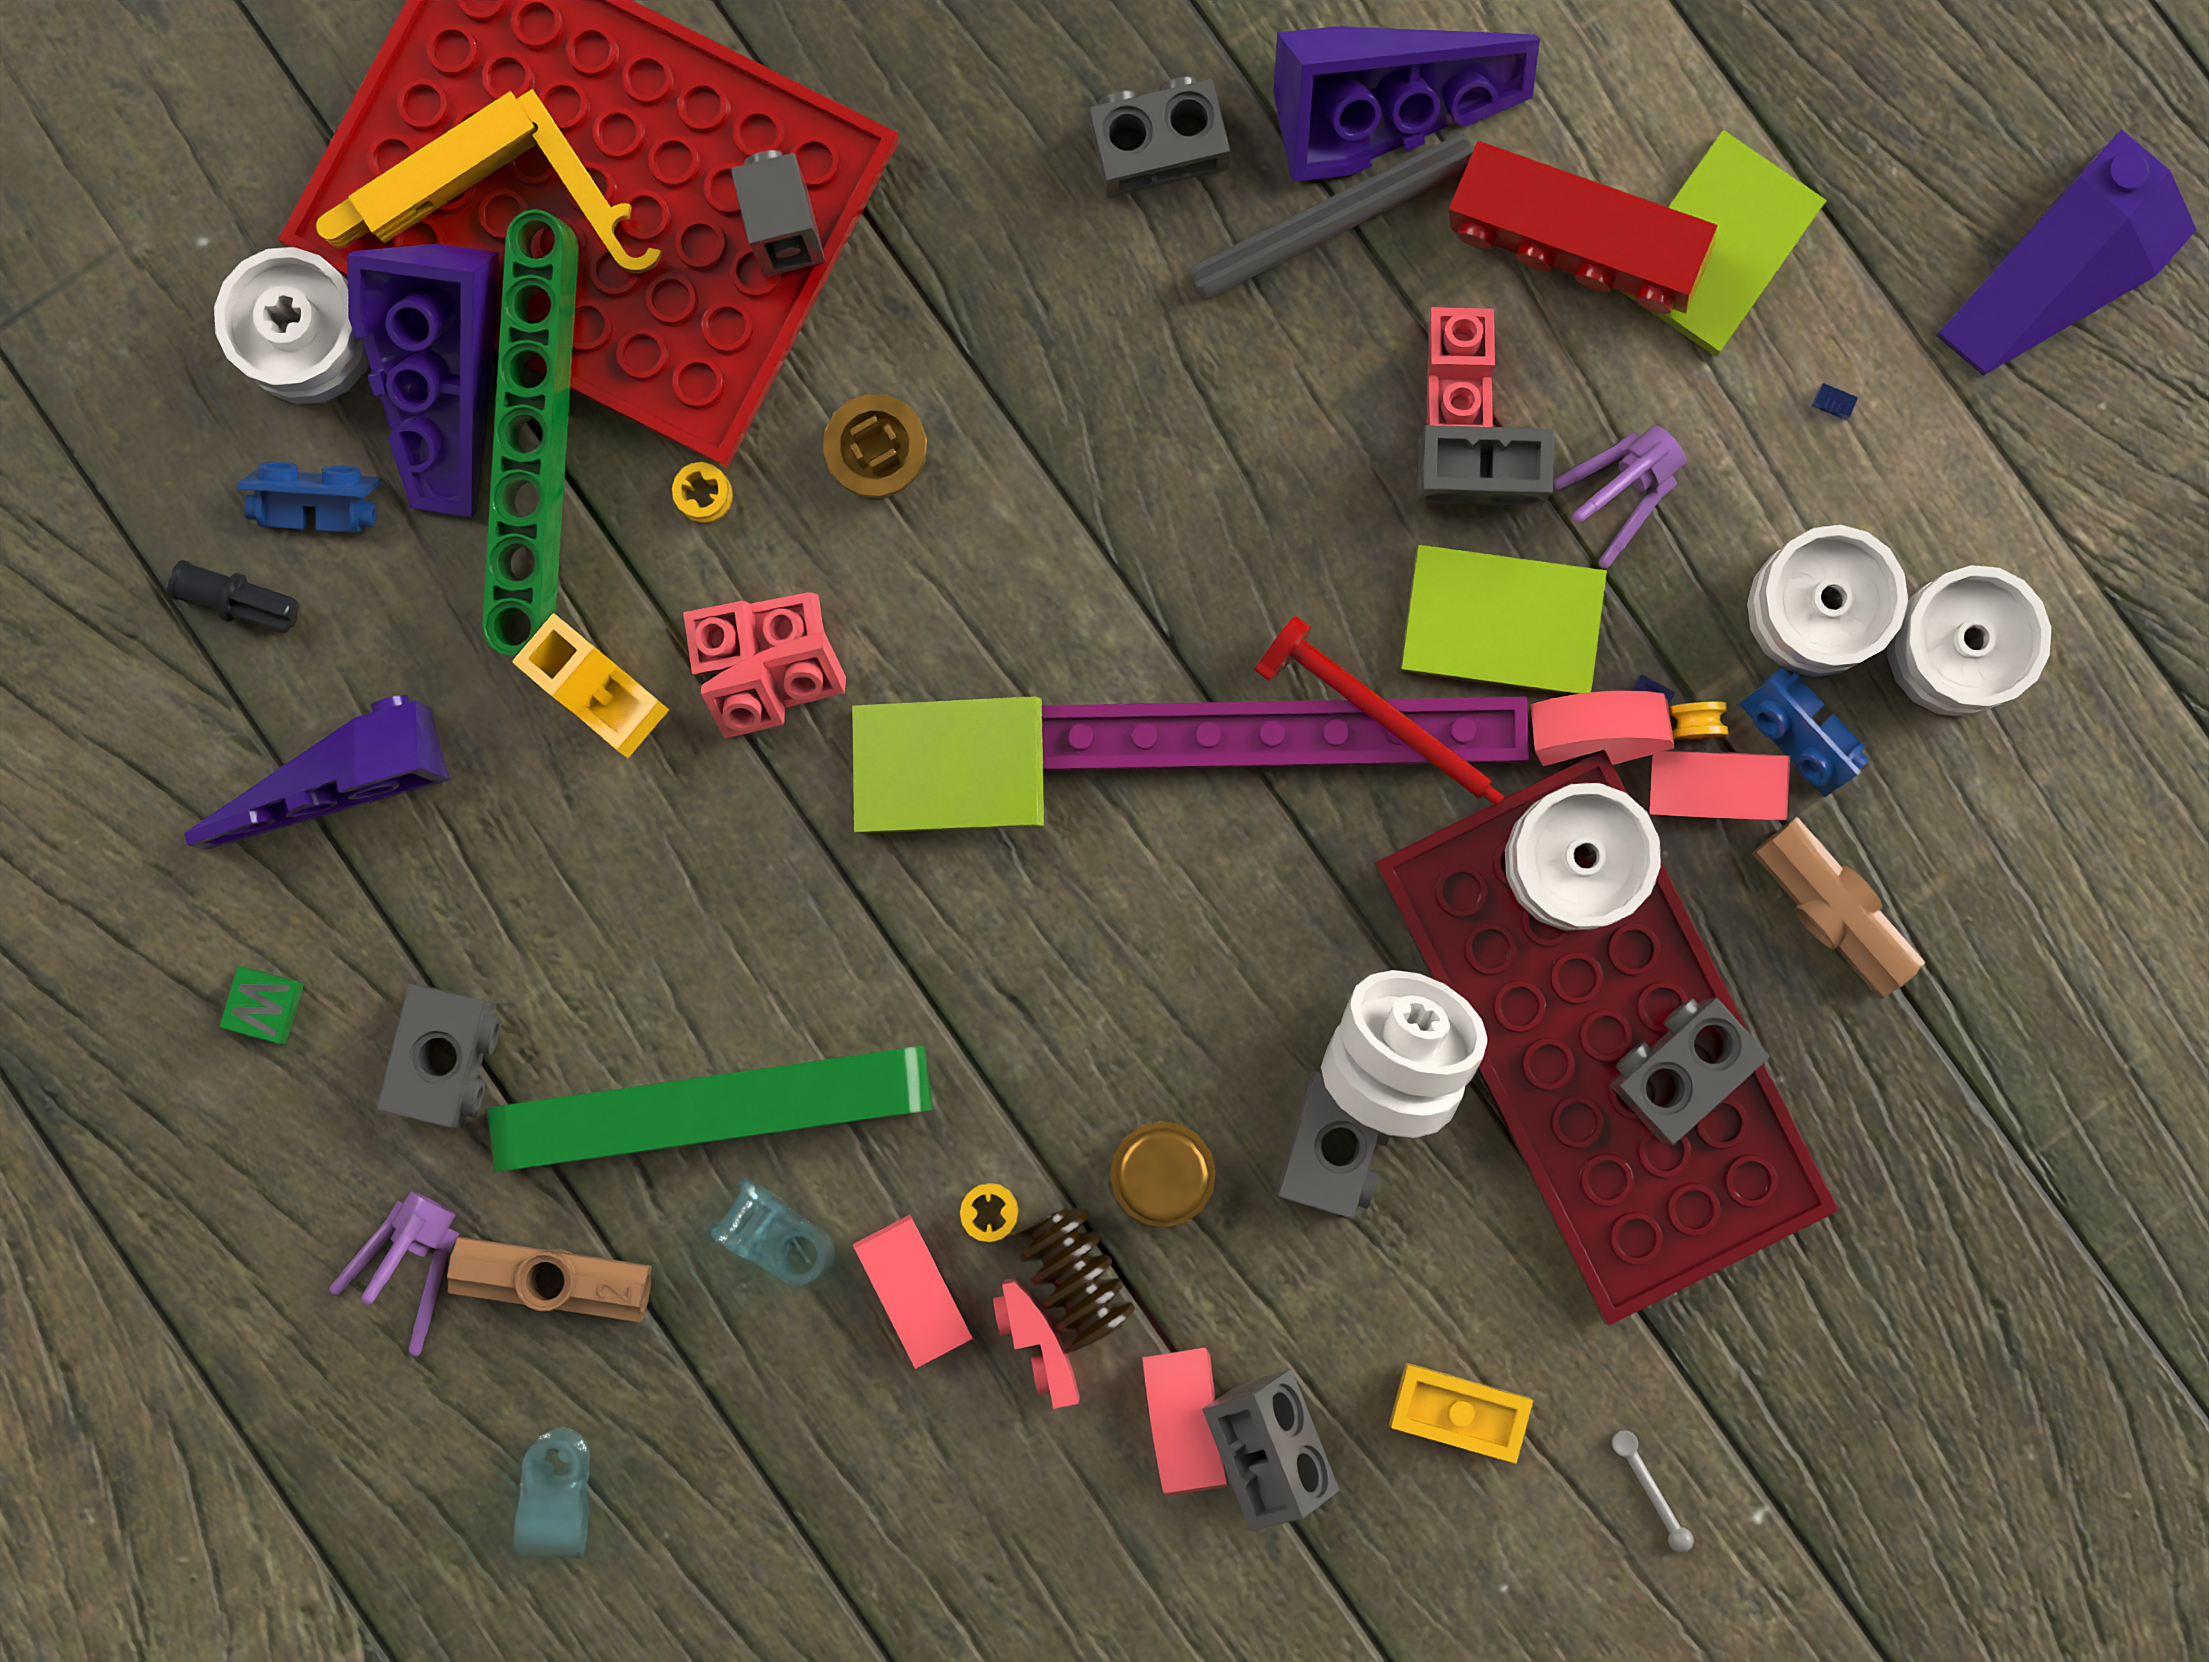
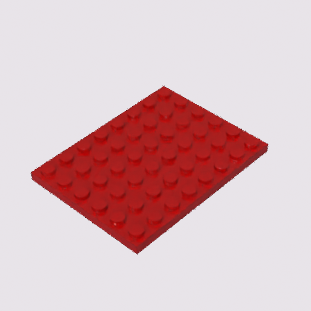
M406 0L278 240L287 248L295 247L320 255L341 275L347 278L348 254L352 251L442 244L499 252L498 317L494 352L499 354L505 243L508 227L513 219L524 211L537 209L548 212L572 228L577 237L579 248L570 391L728 469L892 157L900 138L898 132L633 0ZM533 89L610 207L626 203L631 205L632 209L629 220L626 219L618 222L614 228V236L625 253L630 257L639 258L647 252L648 248L661 250L662 256L656 266L643 273H631L622 269L538 144L386 243H383L370 231L347 247L336 248L319 235L316 224L323 214L347 200L349 195L511 91L517 99ZM776 150L782 152L783 155L795 153L808 189L826 262L764 277L748 241L731 168L745 165L744 161L746 158L763 151ZM551 227L543 228L533 236L530 247L535 259L547 256L553 249L555 236ZM546 291L533 295L528 302L526 309L527 317L532 324L541 322L550 312L551 301ZM541 355L532 357L524 365L525 368L546 377L547 366Z

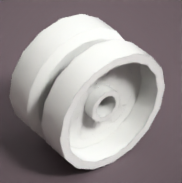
M295 247L266 249L241 261L223 281L214 306L216 337L227 359L272 396L295 404L323 403L349 391L367 371L369 361L361 338L355 339L348 318V281L320 255Z
M1844 525L1813 528L1791 540L1770 556L1754 577L1747 602L1751 632L1764 654L1780 666H1783L1787 671H1796L1798 674L1809 677L1840 674L1885 649L1902 627L1908 604L1905 574L1891 549L1869 532ZM1821 593L1828 596L1825 606L1821 600Z
M1971 565L1943 574L1933 582L1921 587L1908 598L1902 627L1887 645V658L1896 683L1914 703L1936 714L1965 717L2017 698L2038 680L2050 656L2051 625L2042 600L2024 580L2001 568ZM1964 634L1971 641L1968 645L1964 641Z
M1600 783L1571 784L1533 803L1516 821L1505 848L1506 878L1517 902L1538 921L1564 931L1596 929L1632 914L1651 894L1661 867L1659 837L1648 813L1627 793ZM1581 845H1584L1590 851L1585 858L1593 863L1589 869L1579 867L1574 861V850Z
M1391 970L1371 974L1355 987L1344 1011L1341 1024L1336 1028L1326 1049L1321 1065L1325 1087L1340 1108L1363 1125L1388 1135L1413 1138L1436 1133L1452 1119L1463 1097L1465 1085L1472 1080L1484 1056L1488 1039L1479 1015L1466 999L1447 985L1419 973Z

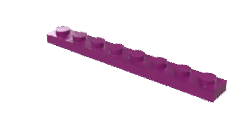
M1527 697L1384 699L1469 764L1526 763L1529 761ZM1348 700L1042 705L1043 771L1432 764Z

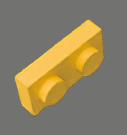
M1406 1362L1389 1426L1396 1430L1517 1464L1533 1400L1529 1397Z

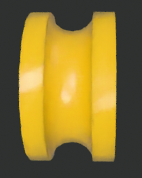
M705 462L691 463L682 468L674 478L672 485L673 500L678 509L691 520L700 523L714 522L723 517L730 509L733 499L732 486L722 471L713 464ZM702 477L710 486L718 485V494H710L713 503L704 508L696 500H687L686 496L687 490L695 491L691 483Z
M1697 702L1669 707L1670 716L1677 720V726L1672 730L1673 740H1700L1729 735L1728 726L1723 725L1720 721L1722 713L1727 711L1726 702Z
M986 1183L978 1185L967 1193L961 1204L960 1218L962 1226L970 1236L978 1241L993 1242L1001 1240L1011 1232L1017 1222L1019 1210L1017 1201L1010 1190L1000 1184ZM993 1194L1000 1197L1005 1203L1000 1214L1006 1222L996 1230H993L992 1223H989L987 1230H983L973 1221L979 1213L973 1203L981 1195H986V1200L989 1202Z

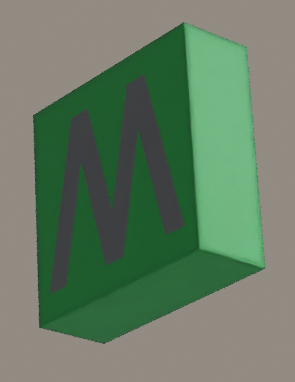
M237 966L220 1028L278 1044H287L304 983L252 968Z

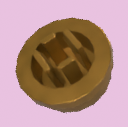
M865 394L848 400L833 413L824 431L823 454L830 473L844 489L861 497L885 498L902 492L917 479L926 461L927 438L920 418L906 403L890 395Z
M1158 1121L1138 1127L1122 1140L1113 1155L1110 1179L1115 1198L1128 1215L1145 1225L1167 1228L1186 1223L1203 1210L1213 1193L1216 1170L1211 1151L1198 1134L1181 1124Z

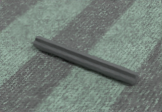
M1457 134L1193 265L1190 269V278L1193 286L1202 299H1209L1463 173L1474 148L1464 134Z

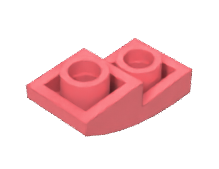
M1431 307L1428 343L1427 425L1493 427L1494 309Z
M812 592L756 603L738 601L683 612L692 675L721 673L760 652L824 631L819 595Z
M822 631L780 644L737 663L701 686V695L724 739L784 725L785 708L845 694L846 676L825 632Z
M1601 691L1558 697L1530 704L1535 752L1542 766L1604 749L1611 764L1615 765L1674 748L1668 701L1664 693Z
M1671 750L1652 754L1649 814L1787 820L1790 756Z
M910 1215L852 1244L915 1369L973 1339Z
M1018 1278L1004 1280L1002 1284L1004 1296L993 1298L1000 1336L1012 1334L1015 1349L1041 1345L1042 1354L1031 1356L1032 1368L1038 1395L1050 1393L1053 1409L1079 1404L1080 1396L1068 1355L1065 1354L1062 1341L1058 1333H1055L1054 1325L1045 1310Z
M1206 1347L1142 1357L1151 1428L1163 1494L1165 1496L1229 1487L1227 1471L1202 1410L1215 1401L1211 1358Z

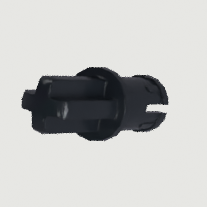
M180 560L171 572L167 587V594L171 599L182 600L218 612L220 619L226 622H231L237 618L279 633H287L294 626L297 619L299 603L295 598L247 583L246 576L240 573H235L229 577L190 564L188 561Z

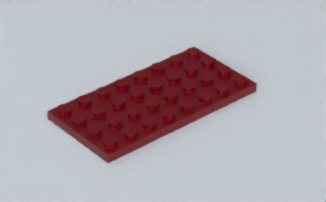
M1604 749L1503 799L1498 806L1490 805L1375 862L1374 865L1431 978L1447 985L1466 999L1482 1019L1488 1040L1484 1056L1477 1070L1604 1323L1610 1326L1838 1212L1839 1209L1765 1063L1756 1069L1674 1145L1661 1143L1611 1088L1610 1084L1621 1075L1615 1067L1616 1064L1639 1043L1645 1041L1651 1048L1669 1032V1029L1663 1024L1665 1019L1690 998H1693L1698 1004L1704 999L1718 998L1746 1030L1747 1028L1661 859V867L1651 894L1632 914L1603 927L1592 930L1564 931L1538 921L1517 902L1506 878L1505 848L1514 824L1533 803L1571 784L1600 783L1627 793ZM1584 845L1575 848L1573 857L1579 867L1589 869L1593 863L1585 859L1590 851ZM1710 1026L1703 1027L1697 1033L1694 1040L1695 1052L1706 1063L1715 1061L1723 1049V1040L1719 1032ZM1662 1069L1653 1072L1646 1082V1094L1654 1105L1662 1107L1668 1104L1675 1094V1082L1672 1076Z

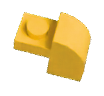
M555 613L549 617L512 661L547 693L577 715L626 758L632 755L669 711L665 705Z

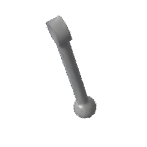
M1628 1430L1617 1431L1611 1439L1612 1448L1617 1454L1626 1457L1670 1533L1668 1536L1669 1546L1677 1553L1689 1551L1693 1546V1535L1688 1529L1680 1527L1637 1452V1437Z

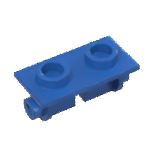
M276 461L259 464V469H256L238 482V489L255 491V495L248 494L246 496L244 510L246 519L256 520L259 527L304 529L307 526L306 506L315 507L316 530L362 533L364 527L373 528L376 524L375 502H366V496L381 484V477L361 476L360 468L343 465L322 468V473L298 472L297 464Z
M1781 666L1763 682L1761 687L1739 703L1742 709L1753 719L1757 729L1769 737L1785 755L1790 756V760L1796 766L1799 774L1807 782L1813 784L1824 797L1856 777L1861 772L1860 769L1869 761L1862 753L1865 745L1861 741L1859 742L1834 714L1828 717L1820 726L1811 718L1825 704L1803 682L1796 671L1790 675Z

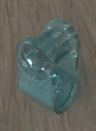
M744 1176L737 1184L740 1193L721 1222H712L707 1230L710 1236L726 1248L751 1262H755L781 1281L790 1285H805L823 1278L830 1271L835 1259V1248L832 1240L822 1229L790 1209V1206L777 1195ZM796 1237L809 1239L817 1250L816 1264L808 1273L794 1270L788 1262L787 1249Z
M564 1427L549 1430L541 1435L524 1456L520 1500L517 1507L514 1529L515 1555L583 1558L589 1522L587 1491L590 1452L585 1439L575 1430ZM552 1449L559 1450L560 1461L570 1463L561 1475L554 1474L552 1463L543 1462V1459Z

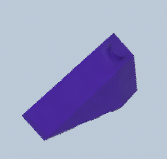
M1341 26L1277 32L1273 93L1291 179L1295 182L1356 174L1372 167L1371 159L1399 147H1403L1406 152L1426 144L1424 137L1455 123L1466 127L1533 98L1540 39L1535 34Z
M2121 129L2090 159L1936 336L1984 376L2066 327L2096 312L2125 293L2153 279L2197 230L2171 171Z
M428 244L352 251L348 254V318L355 339L361 338L372 371L368 375V379L374 396L380 395L391 428L388 440L412 509L472 517L476 513L498 317L499 252L442 244Z
M408 695L388 697L370 705L372 713L353 718L186 831L184 834L187 845L208 850L450 780L431 708L416 700L410 702Z

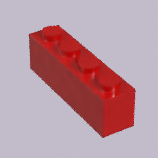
M1477 140L1449 207L1450 230L1457 232V237L1462 242L1481 250H1491L1494 245L1517 253L1516 259L1536 270L1550 271L1553 266L1576 275L1575 279L1578 283L1594 291L1608 293L1612 288L1636 296L1635 301L1640 306L1660 314H1670L1672 309L1684 314L1687 313L1713 250L1718 228L1717 224Z

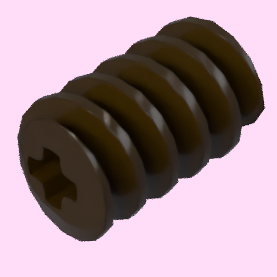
M1086 1208L1062 1209L1009 1236L1010 1239L1030 1237L1032 1243L1019 1256L1021 1262L1042 1261L1043 1263L1042 1268L1030 1279L1032 1285L1053 1284L1055 1288L1041 1303L1043 1308L1064 1307L1066 1311L1053 1326L1055 1333L1075 1331L1077 1337L1064 1350L1065 1354L1077 1351L1113 1333L1123 1326L1122 1324L1135 1310L1132 1302H1111L1123 1288L1124 1284L1119 1278L1100 1279V1276L1113 1261L1109 1255L1089 1256L1088 1253L1100 1241L1101 1236L1096 1231L1078 1233L1077 1229L1090 1215Z

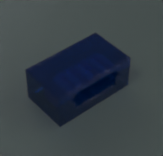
M1822 383L1819 386L1812 407L1847 420L1851 416L1858 397Z
M1644 675L1638 677L1631 690L1664 693L1668 706L1676 693Z

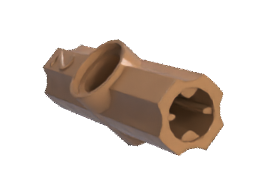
M1798 817L1791 819L1752 853L1797 904L1795 912L1809 932L1828 949H1836L1879 999L1886 998L1889 994L1902 987L1926 963L1880 911L1883 907L1882 903L1869 884L1848 866L1843 865L1841 867Z
M458 1237L450 1256L447 1274L448 1293L523 1304L538 1311L556 1309L642 1322L649 1300L652 1266L572 1254L563 1249L545 1250ZM543 1262L556 1264L562 1270L564 1287L557 1297L544 1294L536 1283V1273Z

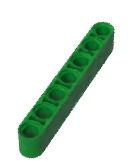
M537 209L527 210L517 215L510 223L506 234L482 620L483 634L489 646L498 653L517 656L553 613L556 614L579 252L578 240L572 228L548 212ZM551 227L555 236L554 247L547 256L535 259L530 247L532 238L539 230ZM546 291L551 301L550 312L544 320L532 324L527 317L526 309L528 302L533 295ZM541 355L547 366L546 377L540 385L535 388H528L523 380L524 365L532 357ZM536 419L542 427L543 438L537 449L526 453L519 443L520 429L529 420ZM526 483H532L538 491V506L532 514L523 517L516 509L515 496L521 486ZM526 546L534 555L535 566L532 574L525 580L520 581L512 571L511 560L519 548ZM521 609L530 619L531 631L528 638L518 645L511 640L507 624L510 616Z
M925 1046L495 1106L486 1108L494 1172L927 1111L933 1110Z

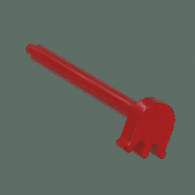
M1297 615L1285 625L1254 668L1257 673L1270 681L1273 677L1276 678L1282 669L1285 670L1291 660L1294 659L1479 799L1483 796L1495 806H1498L1504 799V795L1490 786L1492 780L1307 642L1305 639L1312 627Z

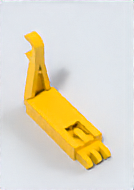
M533 89L517 99L511 91L349 195L347 200L323 214L316 224L319 235L336 248H345L370 231L383 243H386L538 144L622 269L631 273H643L656 266L662 256L661 250L648 248L647 252L639 258L630 257L625 253L614 236V228L618 222L626 219L629 220L632 209L631 205L626 203L610 207Z

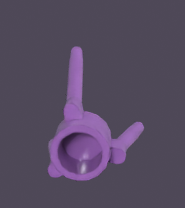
M1652 426L1640 437L1631 432L1616 446L1553 479V490H1560L1624 458L1618 464L1621 474L1573 513L1572 519L1576 523L1585 521L1630 484L1642 492L1648 487L1650 488L1649 492L1599 559V566L1603 569L1608 568L1618 554L1622 552L1660 499L1677 485L1673 474L1686 464V456L1681 446L1669 432L1660 426Z
M410 1190L404 1202L397 1200L386 1221L343 1269V1272L331 1284L329 1291L332 1295H339L391 1237L390 1240L394 1244L361 1297L363 1304L370 1305L382 1287L385 1286L407 1250L425 1257L430 1247L435 1248L409 1346V1354L416 1357L422 1351L448 1254L459 1233L449 1228L456 1216L453 1211L420 1193Z

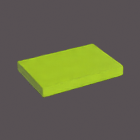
M1722 130L1669 206L1671 209L1717 224L1718 228L1713 250L1686 314L1673 309L1670 314L1650 312L1717 357L1827 200ZM1621 291L1635 301L1636 296Z
M1418 545L1413 569L1400 672L1563 695L1591 693L1607 571Z
M1031 696L852 706L854 832L866 834L1044 826L1041 698Z

